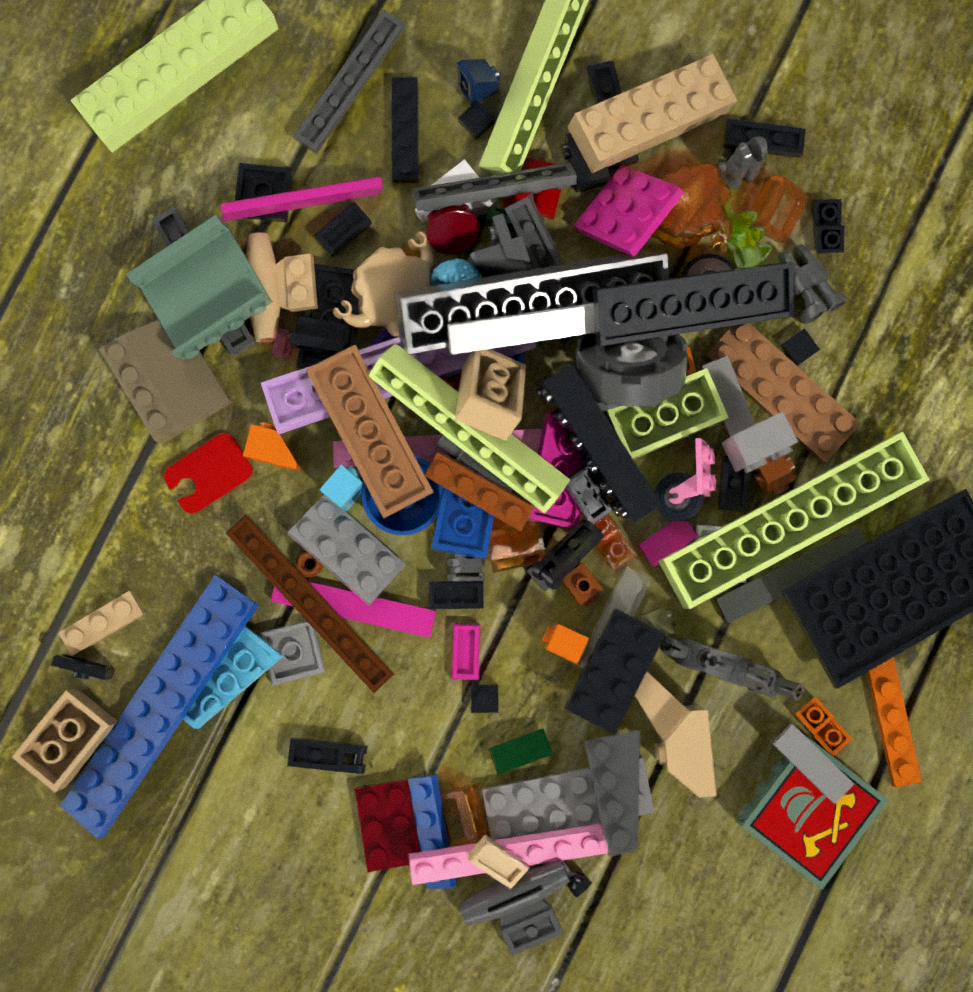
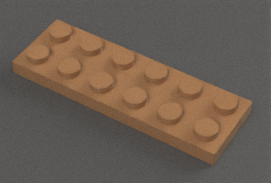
M750 323L733 325L704 356L708 361L712 362L728 355L742 391L770 417L784 412L798 442L822 464L831 458L861 424Z
M356 345L306 369L314 388L383 518L433 493L378 386L368 376L370 371Z

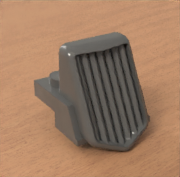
M504 215L493 216L492 226L489 227V240L492 247L471 253L470 263L475 266L480 274L486 276L536 269L530 264V258L523 237L519 236L511 239Z

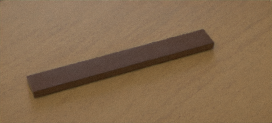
M245 514L226 532L229 538L373 693L395 674L248 515Z

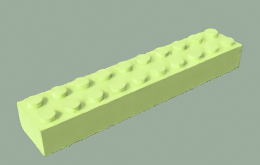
M901 432L658 560L683 609H691L929 481V478L906 436Z

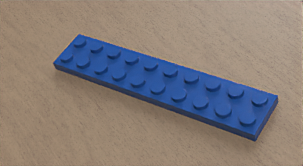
M215 575L116 721L117 724L106 736L60 805L96 838H104L259 606L258 603L220 576Z

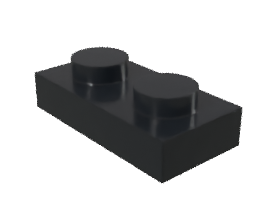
M726 455L722 456L718 510L747 512L750 472L745 473L744 469L735 472Z

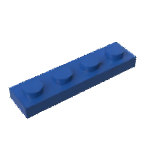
M437 774L409 778L408 783L421 852L449 848ZM456 879L426 882L427 889L452 888L456 885Z

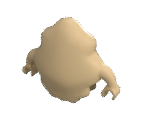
M423 232L415 234L420 240V244L415 243L413 239L408 240V246L412 250H420V258L406 256L399 247L389 249L380 247L353 271L354 281L351 291L359 300V314H352V306L345 300L341 301V304L345 307L346 313H341L335 307L333 314L339 319H344L345 322L353 327L384 326L393 337H400L394 292L431 286L430 270L433 267L434 258L431 248L426 243V235Z

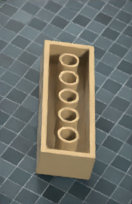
M714 54L575 113L568 125V129L591 173H594L606 166L609 167L726 115L737 102V99Z

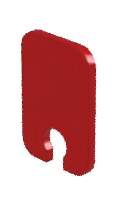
M222 433L168 467L164 472V480L170 490L179 486V483L186 478H190L195 482V492L178 500V503L185 512L195 514L249 480L253 474V467L249 460L243 456V451L236 440L230 434Z

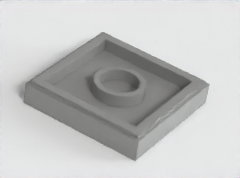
M307 621L260 632L261 638L284 655L268 669L272 686L326 672L317 631Z

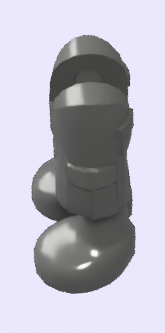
M761 136L751 138L747 143L742 142L727 162L723 161L717 164L713 172L715 182L720 187L729 190L740 188L742 179L748 184L753 182L768 154L766 140Z
M800 244L794 247V255L801 266L800 268L788 251L780 254L778 259L780 263L793 262L794 295H802L805 301L806 308L800 317L802 323L807 325L817 320L825 312L831 313L837 310L848 300L842 292L834 290L828 284L829 275L818 260H815L810 249ZM817 288L823 301L816 295L813 289Z

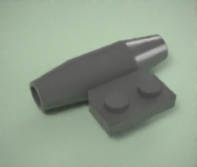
M562 860L530 867L511 889L499 881L490 884L460 904V911L467 926L501 918V933L513 956L563 934V929L552 905L546 902L544 898L569 883L570 878Z

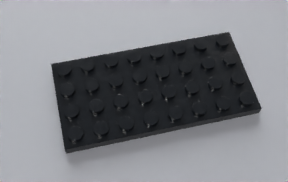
M967 489L960 490L781 590L834 688L839 689L973 612V500Z

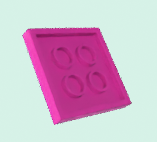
M621 165L574 224L577 232L634 258L683 196V192L678 186Z

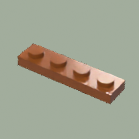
M441 451L436 453L425 474L427 478L519 531H522L535 508L532 503Z

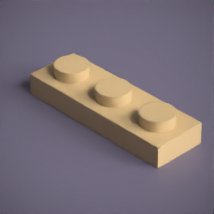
M128 591L58 633L70 655L76 656L146 613L134 592Z

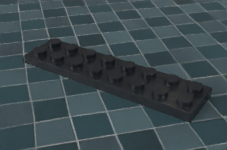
M793 262L593 289L596 345L605 346L794 316Z

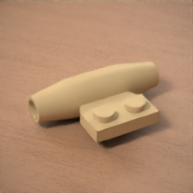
M252 233L247 238L246 257L273 302L266 307L267 309L263 313L255 316L252 315L250 320L256 342H275L278 339L280 307L291 312L318 309L314 257L310 253L288 256L276 264L269 234Z

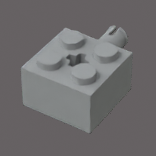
M781 412L731 436L721 444L735 472L744 469L745 473H748L767 464L766 457L771 462L792 452L790 446L797 443L798 440L784 412Z

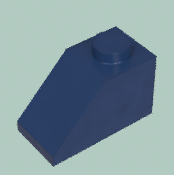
M486 59L461 60L457 62L458 86L470 106L477 100L481 102L498 92L500 76L494 66H489Z

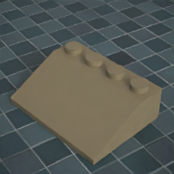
M157 320L117 337L99 348L154 441L163 445L231 404V401L200 351L197 356L185 360L172 355L171 351L175 347L162 324Z

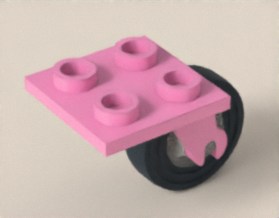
M695 438L696 474L691 476L682 472L671 473L662 478L656 486L654 493L662 504L657 509L667 519L686 521L693 518L700 511L704 497L711 498L712 491L716 490L715 475H711V464L715 463L714 448H710V444L701 438Z

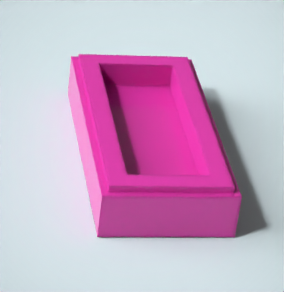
M687 520L672 521L640 543L638 547L650 564L656 567L659 564L658 560L681 549L697 538L698 535Z
M453 624L452 679L479 680L480 625Z

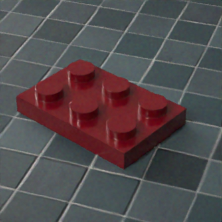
M408 779L356 787L354 790L367 872L410 865L409 854L418 853L421 850Z

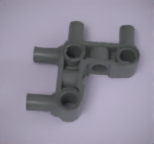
M666 637L663 643L668 644V647L661 645V651L666 655L673 656L676 664L696 671L706 672L719 677L721 680L741 687L745 686L749 690L769 697L780 694L795 701H799L802 698L801 694L793 692V690L804 692L803 684L784 679L780 671L754 663L748 658L730 652L726 653L685 637L680 641L672 637Z

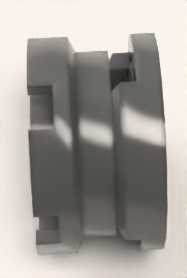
M447 559V567L450 568L447 581H485V574L482 573L485 559ZM457 574H475V577H457Z

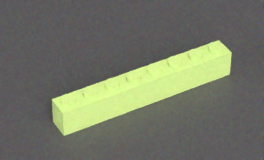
M545 0L478 166L490 176L521 171L589 0Z
M396 343L379 357L368 375L544 514L569 483V478L514 435L510 434L505 441L455 420L459 392Z

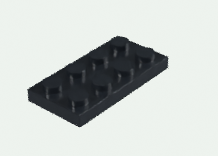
M314 264L318 309L305 310L304 317L349 325L344 319L337 318L333 314V309L336 307L341 313L345 314L346 309L341 304V301L345 300L352 306L351 313L354 315L359 314V300L351 291L354 281L353 271L355 269ZM353 326L351 328L348 348L356 345L358 328ZM299 350L296 368L301 370L316 365L333 355Z
M614 608L564 709L615 735L666 634Z

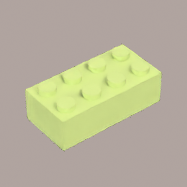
M707 368L686 376V382L682 390L676 396L665 399L655 407L620 406L606 410L604 413L633 459L723 423L729 418Z

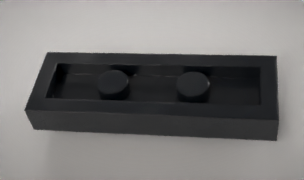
M727 118L722 148L737 149L742 142L747 143L751 138L761 136L767 142L768 154L801 158L804 150L806 129Z

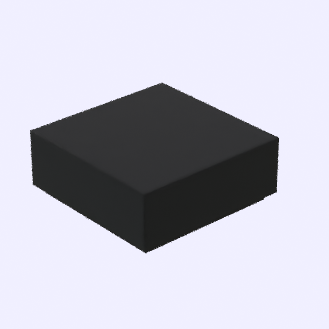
M805 328L781 345L797 366L820 350Z

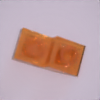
M609 513L593 524L604 535V538L596 546L615 573L638 559L637 554L623 537L621 530Z

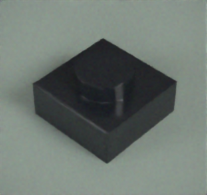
M477 100L458 117V122L477 140L495 123V118Z
M498 684L471 685V713H498Z

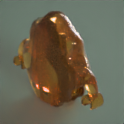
M710 162L683 164L677 166L672 174L658 178L680 187L683 196L651 236L674 249H681L697 245L701 238L713 235L711 237V249L716 244L721 243L720 253L724 254L727 250V242L732 236L733 224L726 215L724 208L731 197V190L724 180L722 170L715 163Z

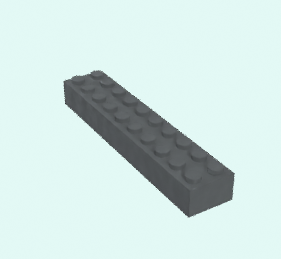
M652 249L640 251L634 258L627 254L394 292L401 347L408 354L449 347L447 324L594 303L593 289L667 279L669 278L668 254Z

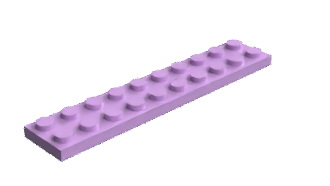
M400 337L358 350L370 372L379 357L396 343L401 347ZM536 342L489 349L510 357L536 348ZM450 347L410 355L439 378L445 379L462 373V366L472 351L452 354ZM310 367L261 382L278 434L330 417L306 372V369ZM375 382L384 399L393 396Z

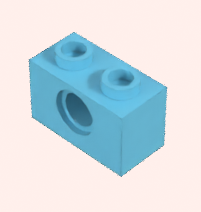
M340 465L321 487L320 491L347 512L362 495L364 480L360 473L351 465L348 469Z

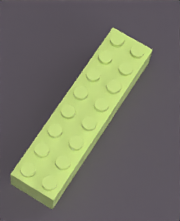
M205 0L71 99V102L113 153L277 31L279 28L274 14L263 0Z

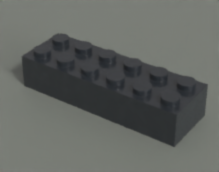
M572 364L561 365L535 382L538 387L535 390L538 398L543 404L547 403L551 407L553 412L550 413V416L558 427L562 426L568 435L565 436L566 441L573 450L577 449L582 455V458L579 459L581 464L586 466L589 472L591 471L597 478L595 482L603 495L606 494L611 500L609 505L616 517L620 516L623 520L626 519L636 523L662 505Z

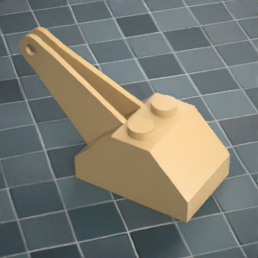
M646 672L634 697L658 735V743L654 744L655 760H659V763L698 797L716 796L708 710L699 705L683 706L656 679Z

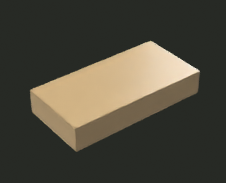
M486 835L467 855L470 863L510 889L529 869L527 862Z

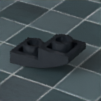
M842 199L812 201L816 253H844V225H841Z

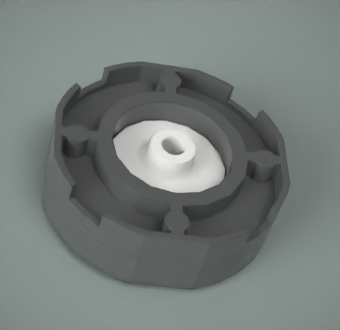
M596 332L583 334L577 341L576 371L592 396L602 401L606 406L655 407L665 399L676 396L684 387L688 357L686 351L687 343L680 334L599 346L596 345Z

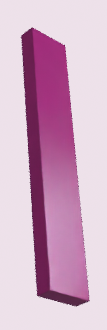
M373 177L226 202L221 204V213L224 221L369 197L380 195L383 184L381 177Z
M310 582L343 618L429 638L431 636L436 615L434 610L378 597L368 606L352 591ZM274 587L271 601L292 606L279 590Z

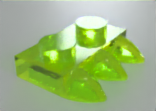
M755 211L742 212L719 226L738 269L761 265L767 261L773 249L772 245L759 243L766 229L752 228L758 216V212Z

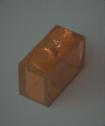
M527 521L522 531L514 527H497L492 529L488 552L493 573L537 564L545 556V547L538 521Z

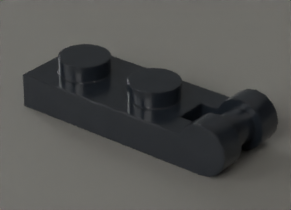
M582 518L535 565L532 575L538 580H544L549 588L556 590L562 584L563 578L604 538L602 531ZM555 566L556 568L551 572L550 569Z
M292 737L290 738L287 766L364 774L366 765L363 764L364 754H367L368 745ZM345 753L353 754L352 763L344 762Z

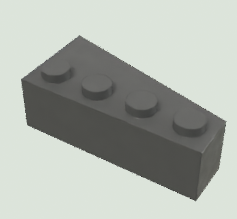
M640 730L587 740L583 744L607 855L613 856L637 851Z

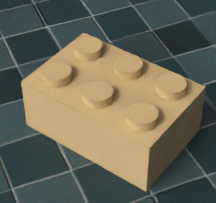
M491 349L472 351L462 366L455 420L506 441L522 419L526 365Z
M78 688L66 690L14 753L12 758L52 791L57 792L68 786L117 724V720Z

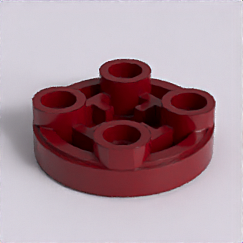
M465 203L461 206L453 205L440 210H433L428 214L426 225L427 239L430 246L440 253H461L469 249L479 237L480 226L478 219Z

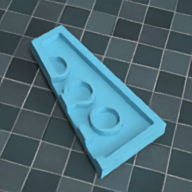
M246 625L183 720L192 728L199 729L284 655Z

